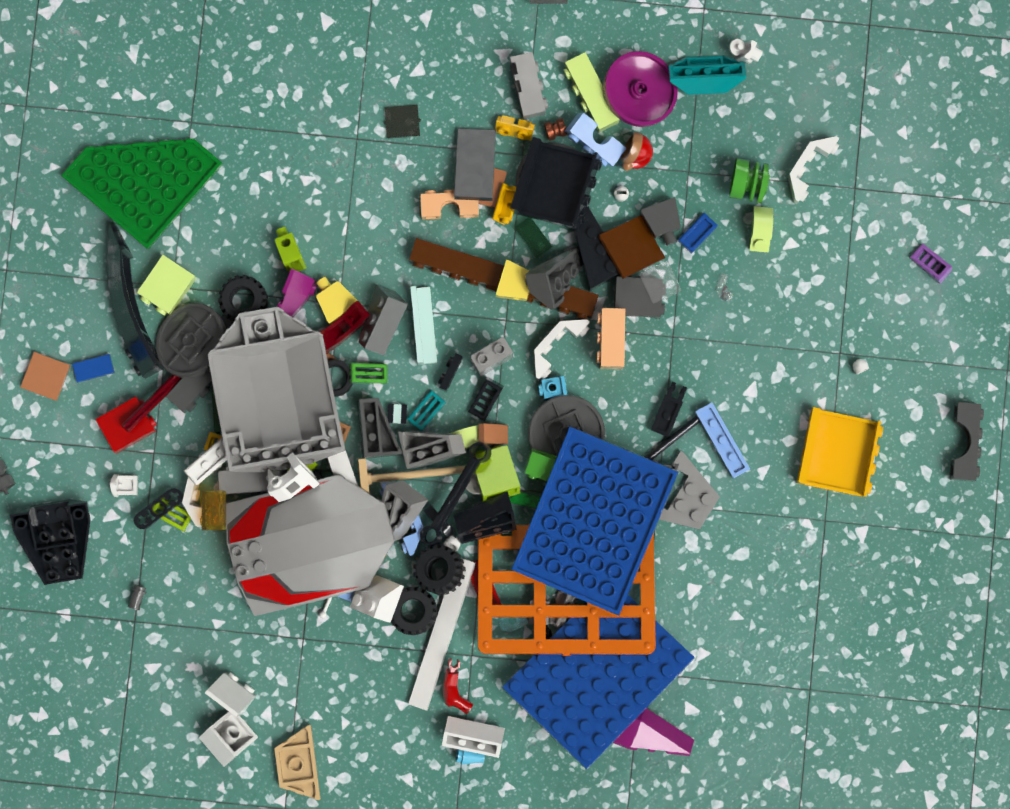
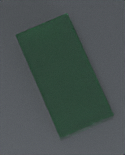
M528 217L515 227L536 258H539L553 247L532 218Z

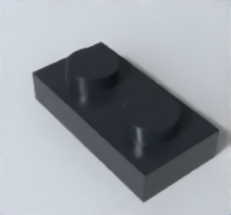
M455 353L454 357L450 356L446 364L449 368L446 374L442 373L438 381L440 390L448 391L463 356Z

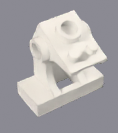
M293 452L287 456L291 467L285 475L281 477L275 476L268 469V476H266L268 481L267 490L270 496H273L278 502L292 498L308 484L313 489L320 484L313 472Z

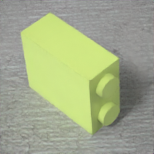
M162 255L137 293L141 295L139 298L147 305L150 303L157 306L155 310L164 316L166 313L170 315L178 307L197 278Z

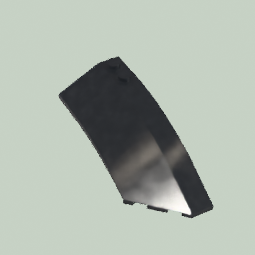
M112 221L109 225L107 255L108 286L117 325L127 346L125 352L129 359L133 358L136 364L133 367L137 375H142L146 379L163 370L164 367L158 360L156 349L146 331L137 305L130 263L133 255L117 225Z

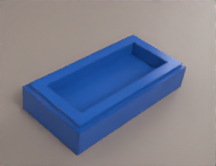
M703 213L679 238L678 242L692 254L718 225Z
M110 354L72 364L77 383L115 373Z

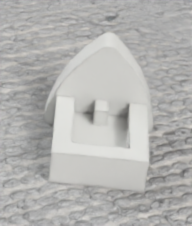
M114 474L110 482L113 496L138 495V476H119V474Z

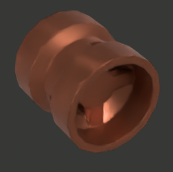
M563 118L556 119L553 123H544L549 141L555 140L556 136H568L567 132H565L566 126Z

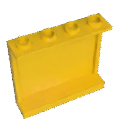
M816 407L811 408L796 483L859 497H867V494H870L872 489L870 477L874 475L876 464L873 463L874 456H878L880 445H877L878 437L881 438L883 433L881 421H872L824 411Z

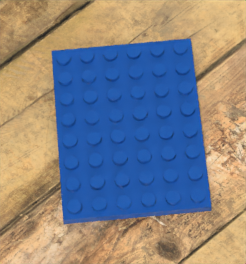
M570 426L512 570L619 616L679 471Z
M629 595L624 605H639ZM570 618L550 639L587 640V618ZM599 618V640H641V618ZM655 620L656 647L652 654H571V656H563V654H534L502 689L587 770L695 657Z

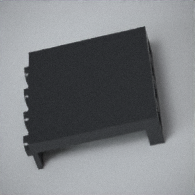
M533 137L510 209L517 215L579 230L580 224L582 225L585 220V208L589 206L591 201V189H594L596 185V173L600 171L602 166V160L598 152H595L594 155L543 143L540 138Z

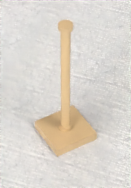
M358 459L360 487L367 491L368 494L369 485H372V482L461 474L465 466L371 475V473H367L366 459Z

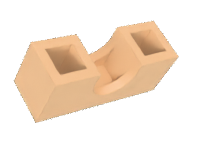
M433 190L425 191V194H421L422 220L441 219V210L446 204L456 205L460 210V218L479 217L478 200H455V190H444V193H436Z

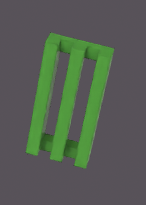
M349 364V368H351V371H349V375H351L349 383H387V364ZM356 368H383V372L356 371ZM356 375L383 376V379L356 378Z

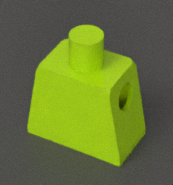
M286 227L277 229L276 234L278 238L275 239V243L288 274L291 269L298 272L307 269L293 233H288Z

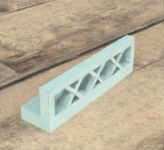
M411 286L418 365L437 363L430 287L417 288L416 286Z

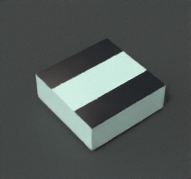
M388 404L387 418L389 424H407L408 405Z

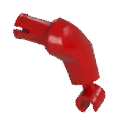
M449 658L447 663L450 668L446 669L443 682L444 702L448 707L454 706L468 714L473 703L459 696L457 688L459 674L457 669L460 667V661L457 659L456 665L452 666V659Z

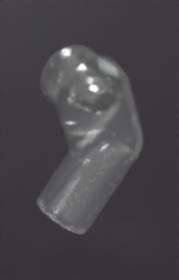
M720 273L715 290L720 299L731 301L733 293L726 286L729 276Z

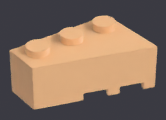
M602 308L597 318V324L601 325V332H597V344H600V351H597V363H600V369H623L625 359V309Z

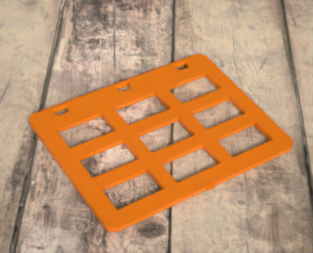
M516 525L517 530L512 531V536H501L499 534L479 539L478 649L481 653L563 654V656H571V654L649 655L654 652L656 647L654 533L640 564V571L637 572L633 584H640L641 605H624L619 616L588 602L587 605H546V584L516 571H492V550H520L530 525ZM492 583L534 584V605H492ZM492 617L534 618V639H492ZM546 618H587V640L546 639ZM599 618H641V640H599Z

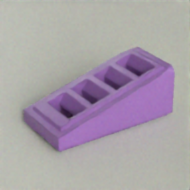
M923 243L910 257L911 260L939 284L952 271L950 264ZM925 251L927 254L920 261L918 258ZM931 256L933 259L927 265H925L924 263ZM936 261L939 263L933 270L930 269ZM942 267L945 268L939 275L937 274Z

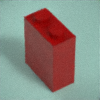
M135 396L95 419L114 453L118 454L157 431L155 419L152 415L148 416V414L130 432H127L122 427V424L144 403L143 399L139 400Z

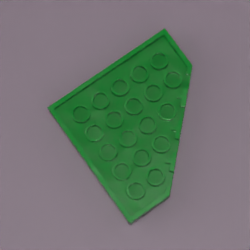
M194 138L127 145H105L102 147H86L61 176L149 250L223 163Z

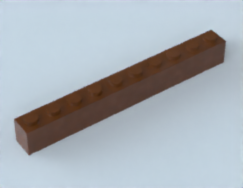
M418 238L415 240L409 259L415 268L423 269L426 267L431 269L430 272L434 274H449L451 279L457 281L460 278L465 279L468 284L473 286L481 284L486 286V290L496 292L505 266ZM571 286L569 291L564 293L565 299L563 303L556 308H558V312L569 315V312L577 314L576 317L582 320L592 319L599 295ZM529 293L525 302H539L541 307L550 309Z

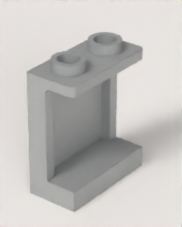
M501 337L471 355V362L479 376L482 377L512 359L513 351L505 338Z

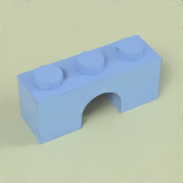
M578 113L565 130L569 134L568 138L574 143L579 142L586 153L594 155L595 152H598L602 160V166H614L627 148L612 136H607L602 143L597 144L593 139V131L598 124L585 113Z

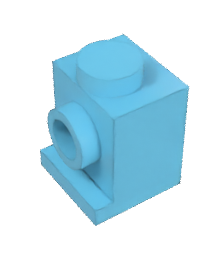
M564 376L543 379L541 384L538 385L539 394L544 396V400L567 395ZM554 384L556 390L550 391L549 385Z

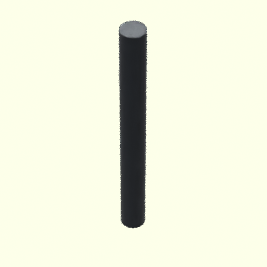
M696 416L693 417L645 457L650 460L656 458L696 426L700 420Z

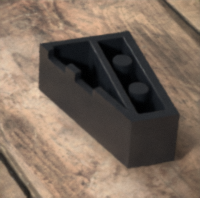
M508 491L453 515L461 544L517 530Z

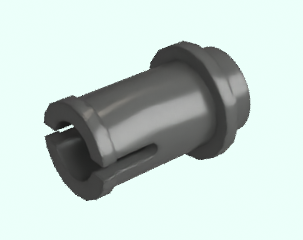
M135 585L131 589L133 593L128 607L140 610L143 596L147 592L145 587Z

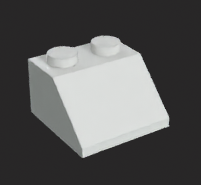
M376 575L373 577L369 587L355 592L350 608L373 618L391 622L404 586Z
M230 712L221 717L199 737L223 767L258 738L240 716L236 717Z

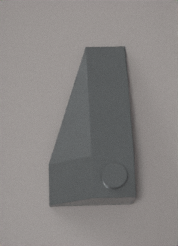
M574 247L534 267L525 274V282L529 293L551 310L563 303L565 299L564 293L569 291L571 287L569 284L571 279L576 278L583 265L579 248Z

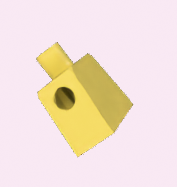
M506 260L496 297L527 301L529 289L525 282V274L529 270Z
M323 277L316 283L322 291L316 295V298L330 325L339 319L354 302L358 301L339 281L331 285L328 279Z

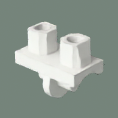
M735 39L729 44V51L734 55L733 59L738 62L744 61L748 64L752 61L758 62L763 51L755 47L757 42L753 40L743 42L740 39Z

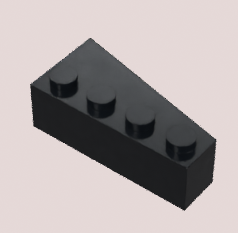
M586 206L584 223L580 224L579 230H573L589 291H592L620 276L598 237L603 231L589 206Z

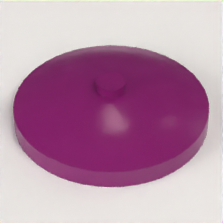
M643 51L629 52L615 60L608 68L603 83L604 97L613 114L621 121L636 127H649L664 120L672 112L678 95L677 86L670 82L669 66L656 55Z

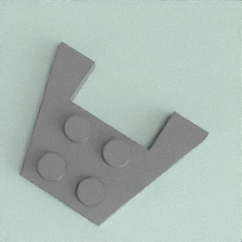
M680 451L673 464H679L677 470L687 475L688 478L668 510L663 509L659 520L700 530L720 496L688 457Z

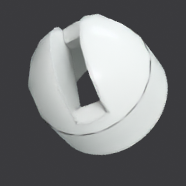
M619 186L615 189L614 198L617 201L624 202L628 199L629 190L626 187ZM617 191L626 192V194H617Z
M857 359L853 363V370L856 375L870 369L867 362L863 359Z
M450 535L446 539L444 546L455 550V552L458 551L461 544L459 537L455 538L454 535Z

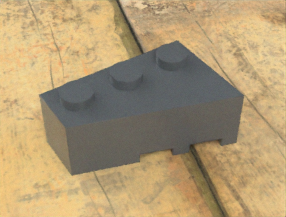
M379 398L359 399L357 401L362 459L402 455V450L397 443Z

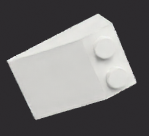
M223 673L208 688L205 694L234 716H240L256 697L253 693L255 690L247 684L244 686L238 682L239 678L233 673Z

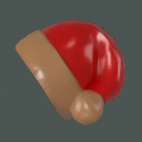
M633 132L625 144L627 149L620 157V160L623 162L622 168L625 171H629L632 168H643L653 157V146L650 140L642 133Z

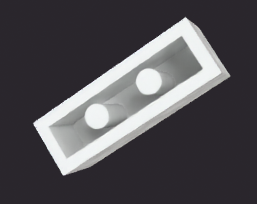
M448 716L442 746L499 758L505 728Z

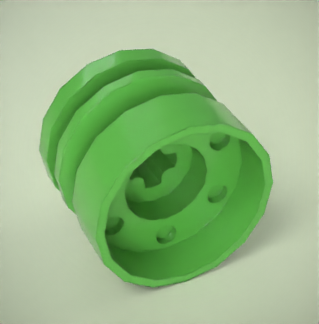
M736 158L729 198L742 200L744 193L749 192V201L752 202L754 194H757L756 202L762 203L769 184V164L764 163L762 170L759 171V162H756L752 170L749 169V160Z

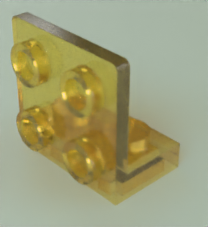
M202 491L200 505L202 507L200 523L202 530H226V491Z

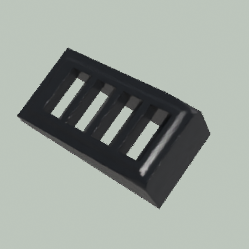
M487 377L468 412L485 421L504 386ZM489 385L497 389V392L495 393L494 391L486 388V386ZM483 392H486L489 395L493 396V399H490L483 395ZM479 399H482L489 403V407L479 402ZM477 405L481 407L482 409L486 410V412L483 413L475 409V406Z

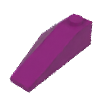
M291 269L282 291L284 300L281 299L277 307L284 310L291 317H295L309 300L310 295L314 296L317 289L316 281Z
M646 708L613 743L630 750L643 748L648 749V752L661 750L667 754L690 756L694 739Z

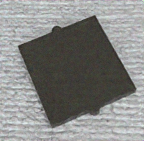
M418 105L385 107L386 121H384V124L386 125L387 139L420 136L419 122H421V119L418 115Z

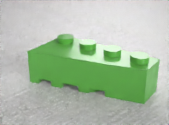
M531 448L524 472L531 479L538 480L540 478L547 483L558 456Z

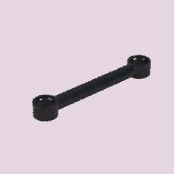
M476 442L470 447L469 455L471 458L432 524L425 526L420 532V539L424 544L433 546L441 542V529L480 463L487 462L491 457V449L488 445ZM484 446L485 455L481 459H477L475 456L477 448ZM434 529L436 537L434 541L428 542L426 535L429 530Z

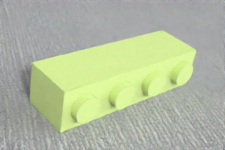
M586 52L566 61L565 69H563L567 79L571 78L574 84L572 89L576 96H580L582 100L580 104L585 113L588 112L591 119L598 124L595 128L598 133L618 124L620 119L613 114L607 105L603 86Z

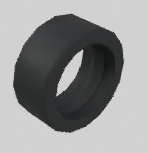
M329 360V369L339 367L346 374L344 386L340 389H333L334 397L342 396L353 385V383H349V379H351L349 371L351 369L341 360Z

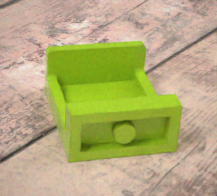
M499 445L493 447L490 459L485 463H480L475 472L483 502L507 491L509 497L520 494L521 486L508 446ZM482 450L475 452L477 459H481L485 455V451Z

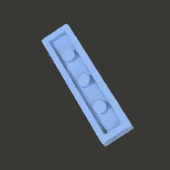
M713 403L697 410L695 413L732 478L734 479L750 470Z

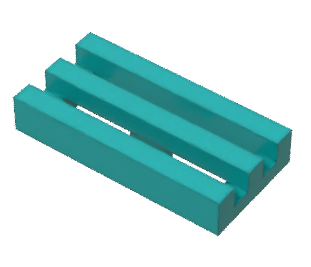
M431 390L407 420L422 432L446 402ZM433 396L435 399L424 410V412L419 416V418L416 421H414L413 418L427 403V401ZM437 401H439L440 404L437 406V408L420 426L419 423L421 422V420L432 409V407L437 403Z

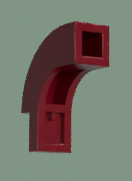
M359 301L354 302L333 324L320 331L323 334L326 354L351 337L363 326V322L370 316Z

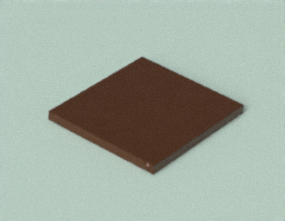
M641 215L598 236L622 279L665 259L664 254Z

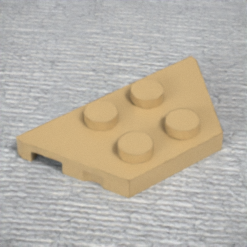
M308 725L274 748L279 787L314 798L315 800H321L312 727Z

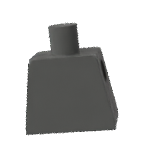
M675 197L640 210V215L654 239L663 236L666 246L677 243L674 232L679 231L681 225Z

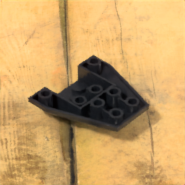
M69 499L33 505L10 514L14 535L44 585L83 579L91 522L87 501Z

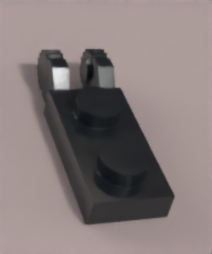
M675 382L671 383L667 395L665 394L651 428V431L667 438L673 428L687 387L683 386L679 392L678 399L671 397L676 388Z

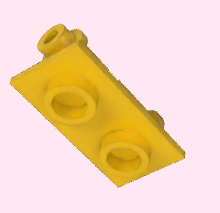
M504 115L502 117L498 116L495 126L496 133L503 136L516 137L521 140H532L535 124H532L531 121L519 119L518 124H514L515 118Z
M505 183L502 184L492 219L503 225L509 224V221H512L513 211L510 209V205L513 201L516 186L510 187Z

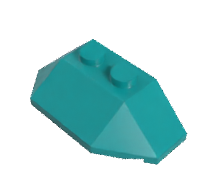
M726 56L685 57L675 64L669 65L668 68L670 82L688 95L727 93L746 79L745 62H738Z

